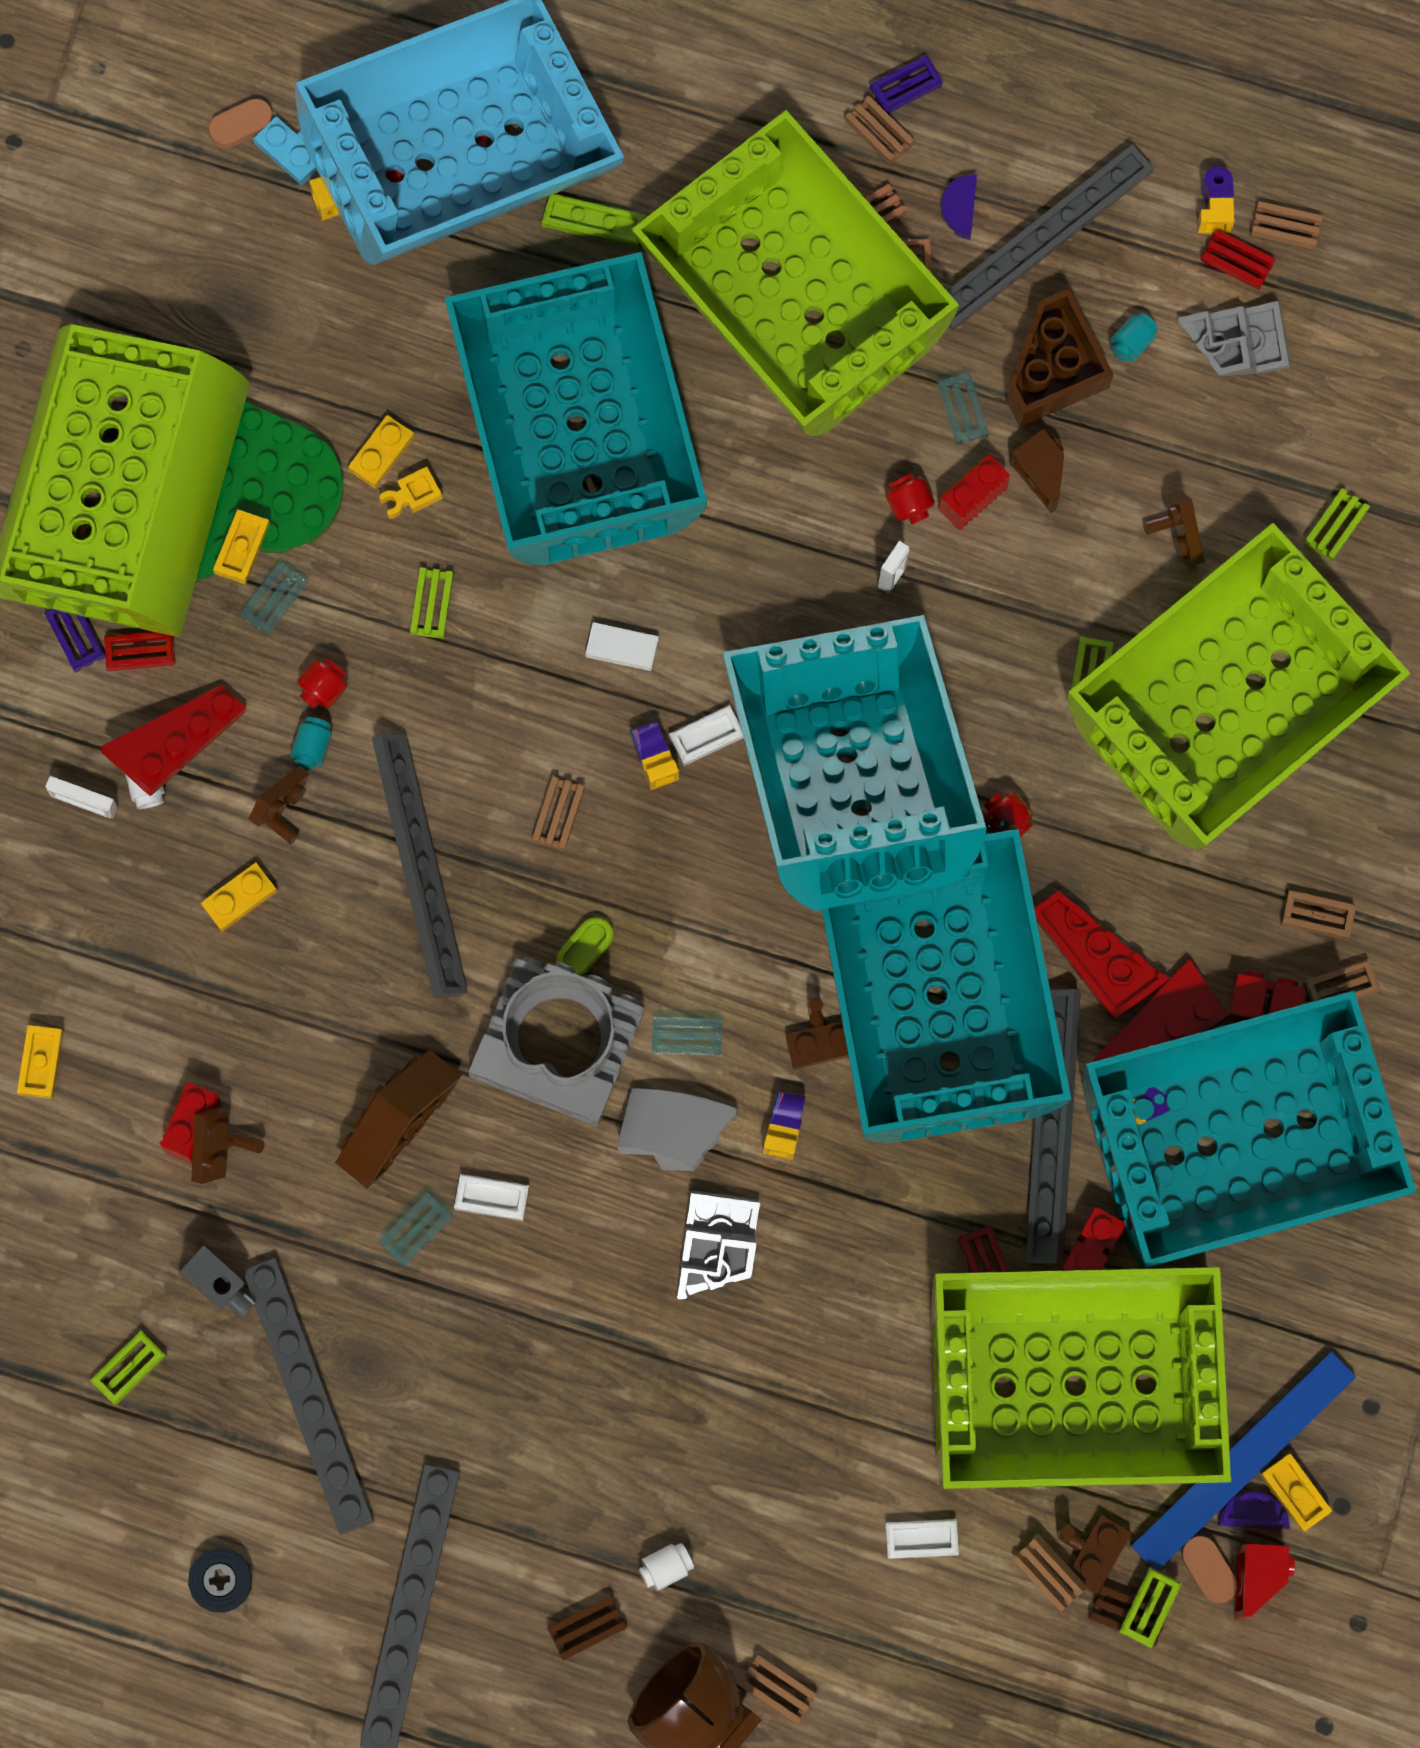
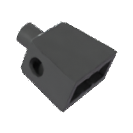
M204 1245L179 1272L186 1281L219 1310H222L227 1305L242 1319L255 1304L241 1290L245 1282ZM221 1278L229 1285V1289L225 1294H220L213 1287L216 1279Z

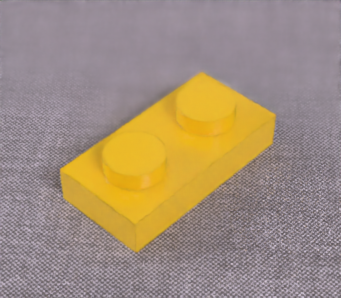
M386 415L348 466L349 472L377 489L415 438L414 432Z
M237 509L214 566V574L246 585L269 529L270 521Z
M255 862L203 900L201 905L220 931L223 932L274 895L277 890Z
M27 1025L17 1088L18 1095L45 1099L54 1098L64 1033L62 1029Z
M1291 1453L1260 1474L1302 1533L1333 1512Z

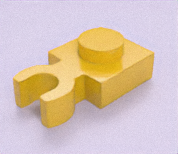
M428 467L398 480L399 491L388 490L379 495L381 504L387 501H394L396 503L394 508L387 511L389 519L398 517L406 506H409L412 513H415L443 499L442 493Z

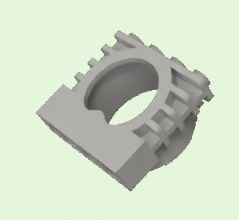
M525 957L524 961L515 959L487 1032L483 1035L469 1069V1076L471 1079L599 1128L614 1091V1085L644 1015V1008L639 1006L640 1001L634 997L621 994L619 998L612 995V988L607 986L608 982L590 974L587 978L574 974L575 969L567 964L556 962L554 966L547 963L544 969V964L530 957ZM555 999L574 1001L589 1010L599 1025L601 1032L599 1053L591 1066L576 1076L564 1077L551 1064H530L521 1055L518 1042L521 1025L531 1010L546 1001Z

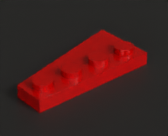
M1189 959L1094 1058L1093 1062L1205 1032L1226 1019L1228 1015L1191 959Z

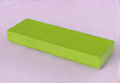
M552 194L548 197L542 219V227L638 249L640 243L634 238L631 229L644 220L646 215L559 194Z

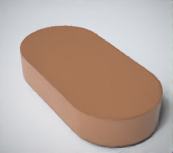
M251 99L215 116L209 125L212 141L221 148H231L255 137L273 120L271 108L263 100Z
M1203 1536L1190 1539L1183 1546L1181 1553L1182 1561L1204 1598L1214 1604H1222L1231 1600L1237 1590L1236 1578L1215 1543Z

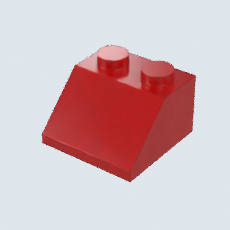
M1245 1544L1237 1548L1235 1621L1245 1620L1255 1614L1288 1583L1289 1577L1294 1576L1295 1557L1294 1555H1289V1546Z

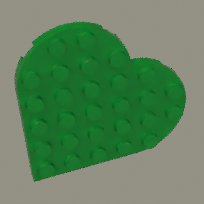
M245 402L195 583H198V580L216 575L213 569L237 509L270 521V526L260 552L284 553L288 552L289 549L306 543L309 545L330 528L342 504L343 479L339 462L332 449L323 439L300 425Z

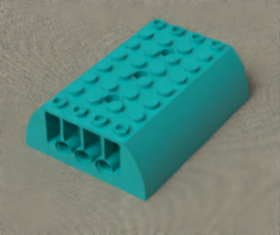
M642 252L444 297L507 548L513 558L533 565H548L674 535L694 522L703 513L707 505V498ZM558 355H563L570 360V364L565 369H556L551 364L552 359ZM576 416L583 418L586 422L585 427L580 431L569 429L567 422L570 418ZM591 477L599 480L602 484L601 489L596 493L585 491L583 484L587 478Z
M1019 829L986 834L978 857L966 873L953 885L822 909L862 1132L866 1140L896 1143L1026 1121L1055 1111L1071 1101ZM920 921L929 922L933 926L934 933L928 938H921L916 935L914 926ZM934 987L941 988L946 993V1001L939 1005L932 1004L927 998L928 990ZM952 1054L957 1057L959 1067L952 1072L943 1070L939 1063L943 1055Z

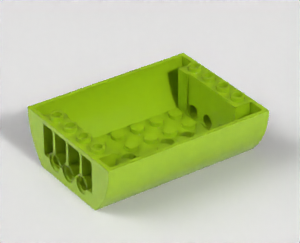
M787 110L631 229L634 238L805 434L809 436L822 435L830 431L928 354L951 324L959 307L956 300ZM752 238L758 241L760 246L756 251L748 252L742 248L741 243L745 239ZM773 262L779 265L781 271L775 276H769L763 272L762 267L766 263ZM809 311H818L822 314L823 320L821 323L813 325L808 323L804 316ZM831 335H839L844 339L845 343L841 348L833 349L827 345L826 339Z
M73 324L60 328L57 331L0 532V599L46 609H55L69 614L181 637L250 382L231 366L200 350ZM116 397H127L128 403L123 410H112L111 404ZM107 429H118L119 435L114 442H103L102 436ZM89 493H100L101 500L98 505L91 508L85 506L84 500ZM80 525H91L92 532L88 538L84 540L76 539L75 532Z
M1272 523L1068 692V704L1082 738L1169 836L1188 848L1200 850L1212 842L1411 673L1280 529ZM1276 653L1286 655L1289 659V666L1283 669L1275 667L1271 662V656ZM1250 674L1261 676L1264 680L1263 688L1251 689L1246 683V677ZM1200 716H1207L1212 719L1214 728L1208 732L1201 731L1197 728L1195 720ZM1175 737H1182L1188 742L1189 749L1184 753L1175 752L1170 746V740Z

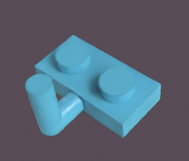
M277 116L253 138L254 144L301 186L317 171L305 147L301 130L296 134Z

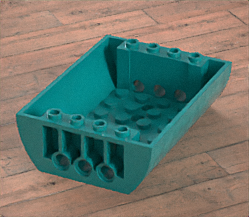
M924 615L722 652L778 876L786 891L795 900L817 911L953 885L966 873L983 847L986 825ZM838 729H843L849 732L847 735L842 737H837L831 734L833 731ZM845 755L856 758L850 763H844L839 760V758ZM859 808H865L870 811L865 816H858L853 812Z
M1355 991L1086 1064L1084 1067V1094L1088 1116L1119 1220L1126 1223L1123 1229L1125 1241L1133 1257L1143 1268L1417 1193ZM1152 1087L1166 1094V1105L1171 1110L1137 1125L1134 1115L1141 1120L1149 1119L1154 1113V1106L1147 1099H1139L1135 1104L1133 1099L1145 1095L1146 1091ZM1158 1094L1154 1097V1102L1160 1105L1164 1102V1097ZM1307 1110L1314 1115L1315 1124L1312 1128L1304 1129L1299 1126L1297 1122L1299 1111ZM1269 1119L1276 1120L1281 1124L1282 1133L1277 1138H1271L1264 1132V1123ZM1201 1138H1210L1214 1141L1216 1145L1214 1155L1204 1156L1199 1153L1197 1144ZM1168 1147H1176L1182 1152L1183 1160L1181 1164L1173 1166L1166 1162L1164 1152Z

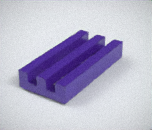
M925 55L871 83L869 89L872 94H875L878 104H881L882 109L889 114L942 87L943 81L928 56ZM926 67L927 71L902 82L900 85L884 93L881 89ZM932 78V80H930V81H928V82H926V83H924V84H922V85H920V86H918V87L912 89L911 91H909V92H907V93H905V94H903V95H901V96H899V97H897V98H895V99H893V100H891V101L888 102L889 99H891V98H893V97H895V96H897V95H899V94L905 92L906 90H908V89H910V88H912V87H914V86H916V85H918V84H920V83H922V82H924V81H926V80Z
M49 609L44 612L75 673L80 671V668L88 667L93 664L92 662L105 658L85 617L76 615L94 650L89 655L67 613L55 609ZM58 614L61 615L82 656L77 661L54 618Z

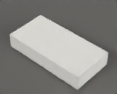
M901 541L897 543L881 567L878 588L887 594L892 591L907 567L910 549L909 546Z
M593 622L585 657L652 671L659 636Z
M729 705L669 733V738L683 766H686L743 739L741 726Z
M52 776L49 777L45 786L51 797L110 819L114 818L118 808L112 798Z
M460 1174L454 1210L523 1221L529 1185Z
M957 1519L885 1523L887 1559L959 1555Z

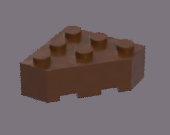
M1070 288L1039 301L1009 382L1005 399L1019 427L1110 388L1114 374Z
M431 1050L419 1059L414 1056L406 1064L402 1073L397 1070L386 1082L385 1087L379 1085L371 1093L367 1100L371 1104L368 1109L365 1108L353 1122V1125L357 1128L354 1132L351 1131L340 1143L339 1148L342 1152L335 1163L368 1189L386 1173L394 1163L393 1160L403 1148L412 1142L425 1126L423 1123L430 1118L436 1109L443 1105L462 1075Z

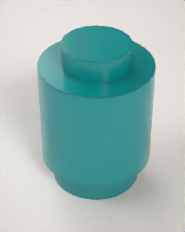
M1144 313L1131 316L1110 338L1111 352L1120 361L1134 362L1156 339L1155 334L1158 332L1157 324Z
M306 717L304 723L299 725L290 752V757L295 760L294 764L296 766H301L306 770H314V767L323 765L332 737L330 732L331 725L328 722L315 717Z

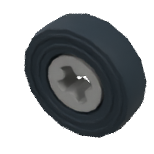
M215 1548L204 1552L194 1561L189 1571L188 1587L192 1598L200 1607L211 1612L226 1613L237 1609L246 1601L252 1589L253 1576L249 1564L240 1554L230 1549ZM222 1570L224 1576H230V1582L224 1584V1590L218 1591V1587L211 1585L210 1581L216 1577V1571Z

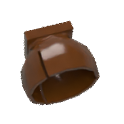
M691 1643V1645L688 1644L673 1654L650 1677L636 1697L627 1721L630 1731L647 1748H739L762 1720L740 1703L733 1672L719 1653L704 1643Z

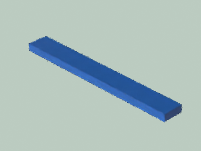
M1331 1351L1229 1450L1231 1482L1195 1483L1130 1547L1150 1568L1158 1571L1339 1395L1356 1376Z

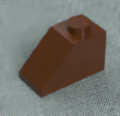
M1042 429L1012 451L1009 463L1049 512L1052 513L1057 508L1060 496L1064 448L1057 437L1054 435L1049 436Z

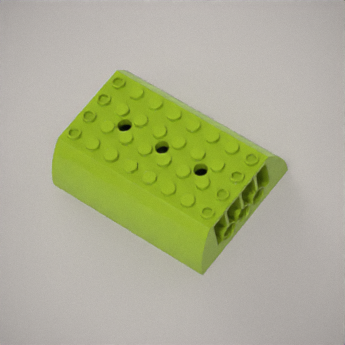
M1220 1267L935 1274L931 1324L936 1461L942 1489L1231 1482ZM1148 1375L1154 1380L1155 1389L1152 1393L1142 1394L1137 1390L1135 1383L1138 1376ZM1076 1376L1082 1379L1085 1385L1083 1394L1073 1396L1067 1392L1065 1382L1069 1377ZM1001 1378L1011 1380L1015 1387L1013 1395L1006 1398L999 1396L995 1391L996 1381Z

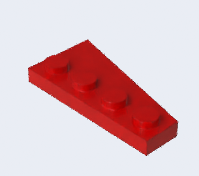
M221 685L102 745L101 753L151 797L245 714L246 706Z
M1057 891L1034 908L1038 925L1113 1021L1119 1019L1170 980L1161 971L1158 972L1146 962L1147 960L1137 952H1133L1121 943L1119 938L1109 930L1106 931L1097 924L1089 914L1061 892Z

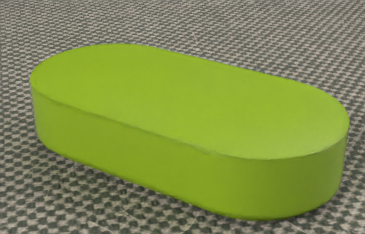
M598 917L586 920L559 950L556 962L573 967L575 969L574 974L583 977L611 946L613 941L611 925L606 920Z

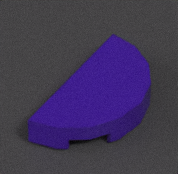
M977 174L964 175L952 181L945 189L940 205L943 221L955 232V235L968 240L971 238Z
M1257 1491L1241 1493L1230 1500L1222 1510L1218 1526L1290 1529L1288 1514L1280 1503L1273 1499L1271 1495Z

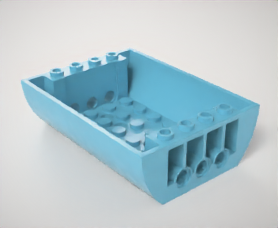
M509 0L295 83L296 107L305 147L362 259L371 265L379 264L620 167L624 160V155L542 0ZM516 124L522 129V133L512 136L505 131V126ZM484 135L489 137L493 144L489 147H481L475 142V139L478 136ZM420 159H427L432 162L434 167L428 171H423L415 163ZM396 169L403 174V180L397 183L389 181L386 178L388 171Z

